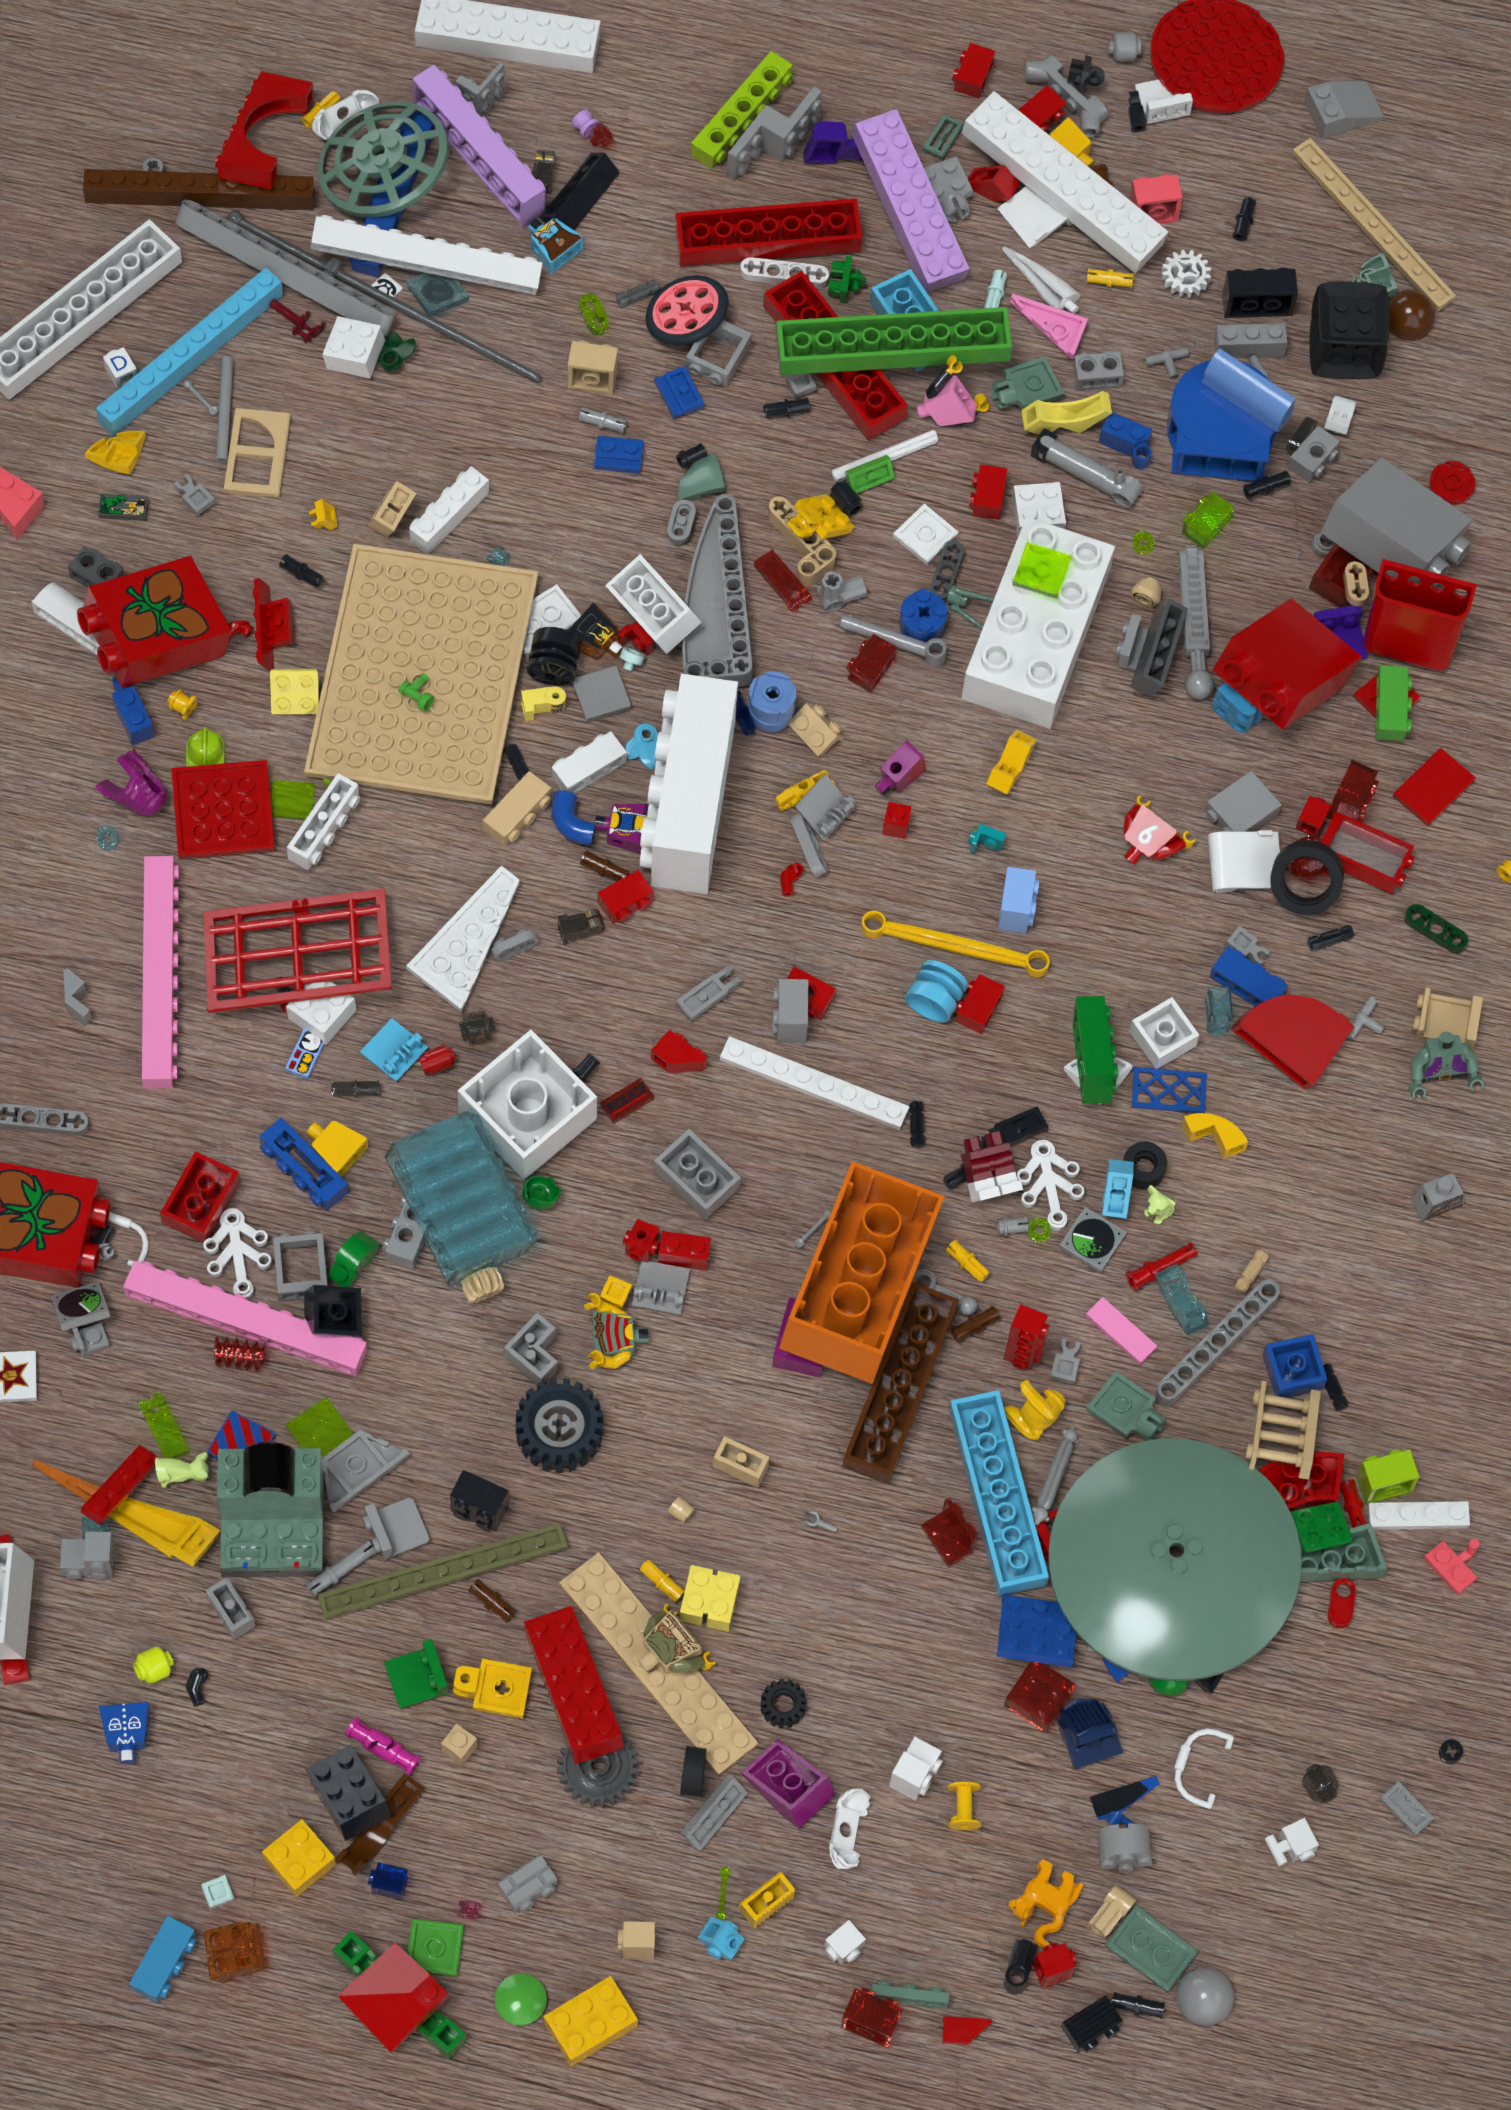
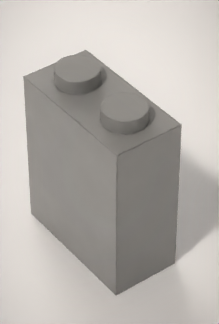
M1251 770L1207 801L1205 812L1208 820L1213 824L1215 823L1221 829V832H1256L1279 815L1282 805Z

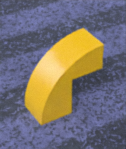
M1016 729L1009 737L1001 759L993 767L986 784L1008 794L1021 775L1037 739Z
M1195 1113L1184 1116L1181 1126L1189 1142L1212 1134L1223 1159L1246 1151L1248 1145L1246 1136L1229 1120L1208 1113Z

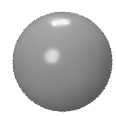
M1210 1967L1193 1969L1185 1974L1178 1984L1176 1991L1178 2008L1188 2021L1196 2025L1211 2026L1220 2023L1229 2015L1234 2005L1233 1986L1226 1975L1217 1969Z

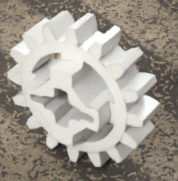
M1181 250V255L1173 252L1172 258H1166L1165 264L1162 266L1161 280L1165 281V288L1171 286L1170 293L1173 294L1178 291L1179 297H1182L1183 293H1187L1188 298H1191L1193 292L1198 296L1201 289L1206 290L1207 284L1210 283L1211 267H1207L1208 260L1201 261L1202 254L1194 256L1193 250L1189 254Z

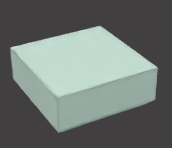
M226 1875L201 1884L210 1910L235 1901Z

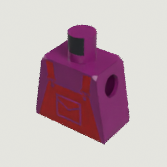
M906 740L881 766L882 779L874 787L883 796L892 788L897 793H901L926 771L924 756Z

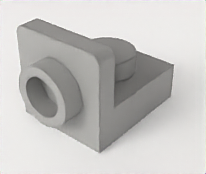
M102 1323L78 1330L77 1327L72 1328L74 1336L70 1337V1341L74 1351H80L81 1357L110 1348Z

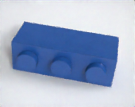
M1230 947L1226 948L1212 967L1210 973L1211 979L1254 1007L1271 998L1284 996L1288 985L1285 984L1282 978L1271 975L1265 971L1261 964L1251 962L1245 958L1241 951L1233 950Z

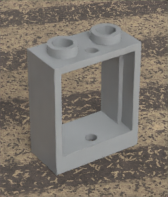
M723 320L719 327L710 335L737 347L726 368L723 369L697 357L708 336L693 344L686 356L685 367L693 375H700L709 379L715 385L727 387L751 346L752 333Z
M309 1231L303 1233V1235L281 1234L273 1238L279 1302L303 1300L304 1292L313 1285L328 1286L323 1233ZM318 1246L321 1280L283 1283L281 1249Z

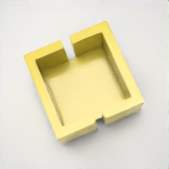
M691 1565L679 1620L702 1626L703 1614L708 1615V1628L729 1632L740 1585V1575L718 1571L717 1575H713L712 1569Z

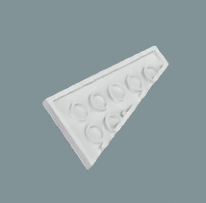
M503 866L499 867L406 966L410 973L461 1013L520 884V880Z

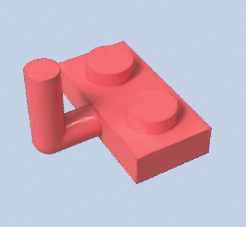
M1477 1539L1470 1540L1467 1548L1458 1556L1442 1541L1424 1557V1560L1457 1596L1477 1579L1476 1575L1465 1565V1562L1476 1553L1479 1541Z

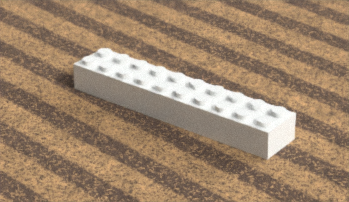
M995 91L965 120L962 134L1000 165H1005L1012 175L1135 274L1163 246L1168 234L1165 228Z
M149 219L0 337V392L8 400L13 398L182 263L180 248Z

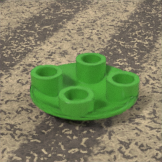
M514 1974L507 1977L500 1983L495 1993V2006L499 2015L505 2021L519 2027L536 2021L546 2008L547 1995L543 1985L535 1977L528 1974Z

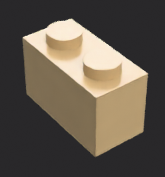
M724 1436L713 1458V1468L758 1488L769 1467L770 1457Z
M624 1921L623 1929H618V1951H623V1959L654 1960L655 1922Z

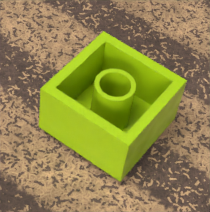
M1396 1449L1389 1452L1387 1456L1379 1457L1378 1455H1373L1366 1458L1362 1462L1356 1480L1364 1503L1368 1505L1369 1503H1376L1413 1493L1420 1476L1411 1450L1402 1451V1449Z

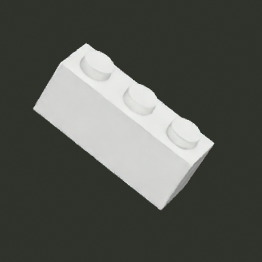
M611 731L605 735L600 734L589 745L580 746L569 757L557 760L552 766V778L561 790L576 794L626 764L627 752Z

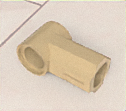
M1116 1884L1103 1901L1104 1904L1090 1920L1088 1926L1098 1936L1106 1938L1119 1920L1125 1918L1137 1899Z

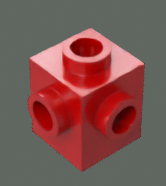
M637 1219L632 1230H627L623 1239L625 1254L635 1261L642 1260L648 1263L651 1255L655 1256L659 1250L660 1227Z

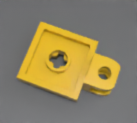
M827 494L799 499L794 505L799 514L797 517L791 518L787 523L798 537H809L816 531L822 539L850 534L855 528L849 521V517L840 511L835 501Z
M482 1659L480 1668L460 1666L456 1669L453 1693L459 1697L473 1699L472 1710L523 1719L532 1668ZM501 1683H505L506 1688L510 1690L501 1695L499 1691L495 1690V1686L499 1687Z

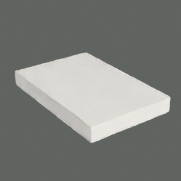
M557 584L534 598L523 654L526 657L532 652L531 644L534 632L537 629L558 627L569 630L581 616Z

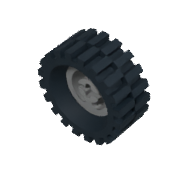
M557 1378L550 1379V1385L545 1386L543 1381L537 1383V1390L534 1391L530 1388L526 1392V1399L522 1397L519 1402V1410L517 1409L518 1446L522 1447V1454L525 1458L531 1457V1464L537 1466L538 1463H541L542 1470L549 1472L550 1466L556 1467V1473H562V1467L568 1466L569 1472L576 1470L577 1463H580L583 1467L588 1463L589 1456L593 1459L597 1454V1447L600 1448L602 1443L603 1411L600 1410L599 1400L597 1398L593 1399V1392L589 1388L584 1392L583 1384L576 1381L575 1386H571L570 1379L563 1378V1384H557ZM558 1413L563 1414L561 1442L556 1441ZM568 1416L573 1418L575 1422H571ZM544 1433H548L552 1440L547 1438Z

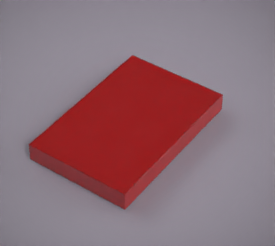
M1439 748L1393 793V797L1425 825L1429 826L1475 781L1476 777L1442 748Z

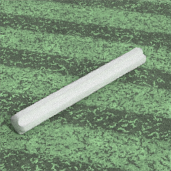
M935 430L927 431L833 469L832 477L835 482L847 479L845 471L884 455H888L891 461L937 443L938 436Z

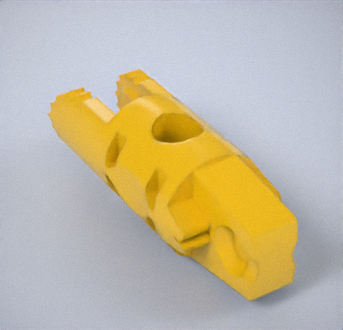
M823 770L788 787L783 793L776 796V804L780 811L795 807L824 774L829 775L828 772Z

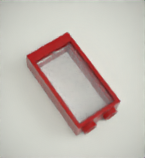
M1337 811L1321 840V843L1329 846L1339 856L1345 874L1390 894H1393L1396 886L1401 888L1406 877L1403 871L1405 868L1410 869L1415 859V856L1411 855L1414 849L1413 845Z

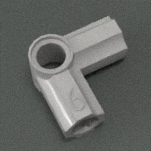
M833 571L825 573L824 578L821 580V585L816 590L826 612H834L840 609L844 603L867 596L865 583L860 576L843 581L842 576Z

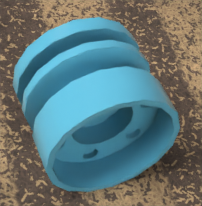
M925 960L920 968L921 970L916 975L917 981L911 984L904 996L905 1001L916 1013L929 1020L940 1023L948 1022L957 1007L956 1002L960 1001L963 996L962 994L966 991L968 982L961 973L951 966L940 961Z

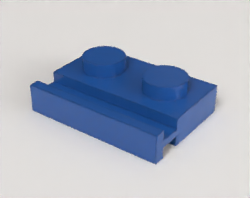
M685 366L665 373L662 377L658 378L657 376L654 378V383L673 419H676L681 414L686 415L704 408V402Z
M597 436L594 469L640 474L644 440Z

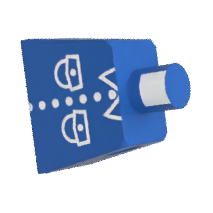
M148 1702L99 1706L109 1751H119L121 1764L134 1763L135 1750L146 1748L150 1716Z

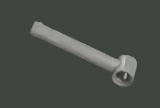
M844 614L842 617L840 628L845 632L848 630L924 656L926 663L933 668L941 667L946 662V644L941 639L933 638L928 642H924L852 617V614ZM938 651L940 652V654L933 655L931 654V652Z

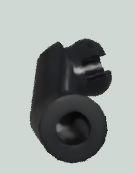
M205 1668L193 1669L186 1683V1690L194 1707L205 1703L200 1690L202 1682H205L209 1676Z

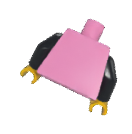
M954 355L947 359L948 368L946 370L943 369L927 388L924 403L917 406V411L921 418L932 416L939 426H963L967 422L974 421V417L978 414L979 410L985 412L989 409V403L983 393L977 394L973 400L956 375L951 376L952 373H959L963 368L961 361H958L953 366L957 361Z

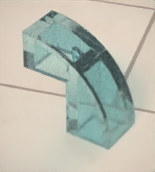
M1177 1264L1155 1274L1167 1306L1187 1335L1209 1325L1204 1305L1190 1292L1186 1274Z

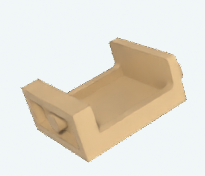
M1425 987L1423 995L1419 994L1416 1008L1420 1009V1014L1414 1018L1413 1030H1417L1415 1039L1425 1041L1430 1038L1439 1037L1442 1032H1450L1453 1035L1460 1036L1461 1042L1467 1043L1473 1049L1477 1038L1483 997L1473 996L1472 1001L1432 994L1430 993V988Z

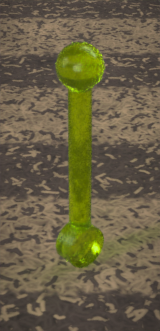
M723 1867L720 1870L722 1881L719 1909L715 1914L716 1918L720 1920L726 1916L724 1901L727 1878L730 1875V1870L727 1867Z

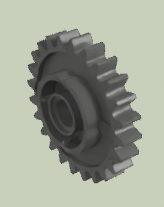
M622 1734V1741H624L625 1734ZM623 1742V1749L576 1765L573 1762L569 1748H561L560 1753L564 1757L557 1759V1763L562 1765L557 1768V1773L563 1774L559 1778V1782L562 1784L567 1783L564 1791H573L571 1799L574 1800L580 1797L581 1805L587 1800L590 1801L591 1808H593L595 1802H599L600 1807L603 1808L605 1801H608L611 1806L614 1805V1798L622 1801V1792L631 1793L628 1785H636V1780L632 1776L639 1775V1770L633 1768L639 1765V1760L633 1759L637 1755V1751L629 1750L632 1742ZM595 1762H601L605 1765V1768L602 1771H595L591 1768V1765Z

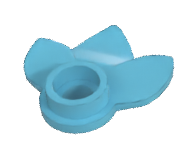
M648 723L640 724L634 731V737L627 742L625 748L628 760L639 757L643 765L649 770H653L656 766L655 751L658 733L653 725ZM648 731L650 738H644L642 732Z

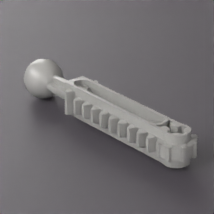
M1185 545V550H1179L1178 552L1181 605L1188 608L1183 623L1185 657H1191L1192 670L1185 679V688L1187 694L1192 698L1204 699L1212 693L1215 685L1212 675L1205 669V657L1209 655L1210 643L1203 550H1197L1196 545Z

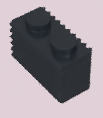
M1105 1995L1062 2022L1061 2028L1077 2053H1080L1082 2050L1088 2053L1099 2045L1097 2042L1099 2039H1102L1104 2036L1110 2039L1121 2031L1119 2027L1122 2025L1123 2020Z

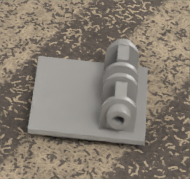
M824 774L795 807L821 840L825 841L854 809L855 800L850 796L845 798L830 778Z
M641 1260L632 1306L681 1315L690 1269L651 1261L647 1263Z

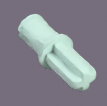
M995 270L993 272L991 284L986 290L988 295L984 308L999 307L1000 299L1005 293L1003 288L1007 279L1006 272L1003 273L1002 277V270Z

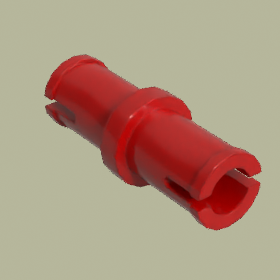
M1350 1479L1348 1480L1350 1490L1347 1489L1345 1481L1341 1482L1340 1488L1345 1501L1343 1505L1344 1510L1348 1512L1352 1528L1358 1527L1357 1521L1360 1522V1525H1365L1367 1522L1362 1509L1364 1507L1363 1500L1359 1499L1355 1480Z

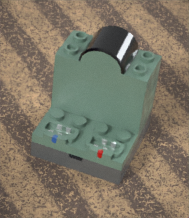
M278 1442L255 1443L247 1446L245 1449H218L217 1500L221 1516L220 1570L222 1577H317L323 1573L324 1474L321 1449L292 1448L287 1444Z

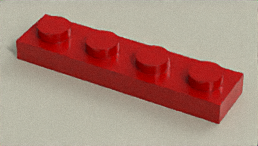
M139 1445L86 1501L81 1508V1513L102 1525L156 1467L155 1458L158 1456Z

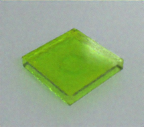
M1027 542L1012 585L1058 599L1072 555Z
M327 1397L285 1424L286 1429L300 1448H320L322 1458L354 1435Z

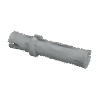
M366 1540L330 1568L328 1566L325 1567L323 1573L305 1584L307 1589L310 1590L318 1585L310 1592L316 1597L317 1594L331 1584L336 1585L339 1582L338 1579L372 1555H375L374 1547L364 1552V1550L372 1545Z

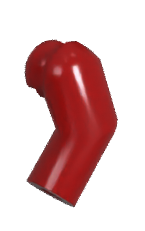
M246 620L231 621L228 624L232 630L229 640L235 634L242 633L245 637L250 636L253 632V627Z
M798 862L791 864L780 874L782 896L789 897L794 894L793 883L804 872L802 864Z

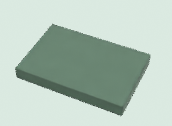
M1137 1905L1133 1907L1105 1945V1948L1166 1993H1169L1198 1953L1197 1949Z

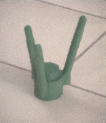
M953 585L947 597V603L952 604L950 610L959 613L982 630L984 626L960 607H966L970 597L992 603L994 597L969 592Z

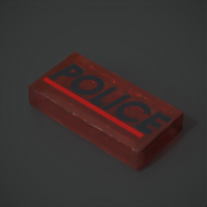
M639 1078L601 1101L600 1106L611 1122L615 1124L653 1101L654 1095L644 1081Z

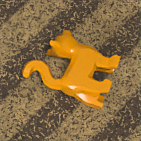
M1044 1859L1041 1862L1039 1861L1036 1868L1038 1875L1028 1883L1023 1895L1016 1899H1011L1008 1904L1014 1916L1021 1921L1020 1926L1022 1928L1026 1926L1032 1917L1034 1906L1053 1917L1052 1923L1042 1924L1035 1930L1034 1939L1041 1948L1050 1944L1044 1938L1045 1934L1057 1932L1063 1926L1064 1918L1069 1908L1076 1902L1083 1888V1884L1075 1883L1074 1875L1067 1871L1063 1872L1060 1878L1062 1884L1059 1887L1049 1883L1053 1864Z

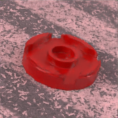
M1447 461L1445 464H1439L1434 468L1430 475L1429 488L1430 491L1449 504L1458 505L1470 499L1475 490L1476 480L1468 466L1461 462Z

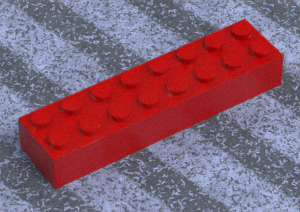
M857 198L675 213V232L680 266L742 262L750 257L779 259L861 252L862 231Z
M803 271L764 292L763 307L776 323L783 320L838 317ZM880 369L816 373L868 441L906 419L907 403Z

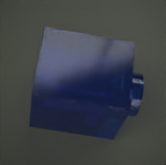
M378 1862L376 1870L371 1869L368 1879L372 1894L402 1901L409 1877L408 1869Z

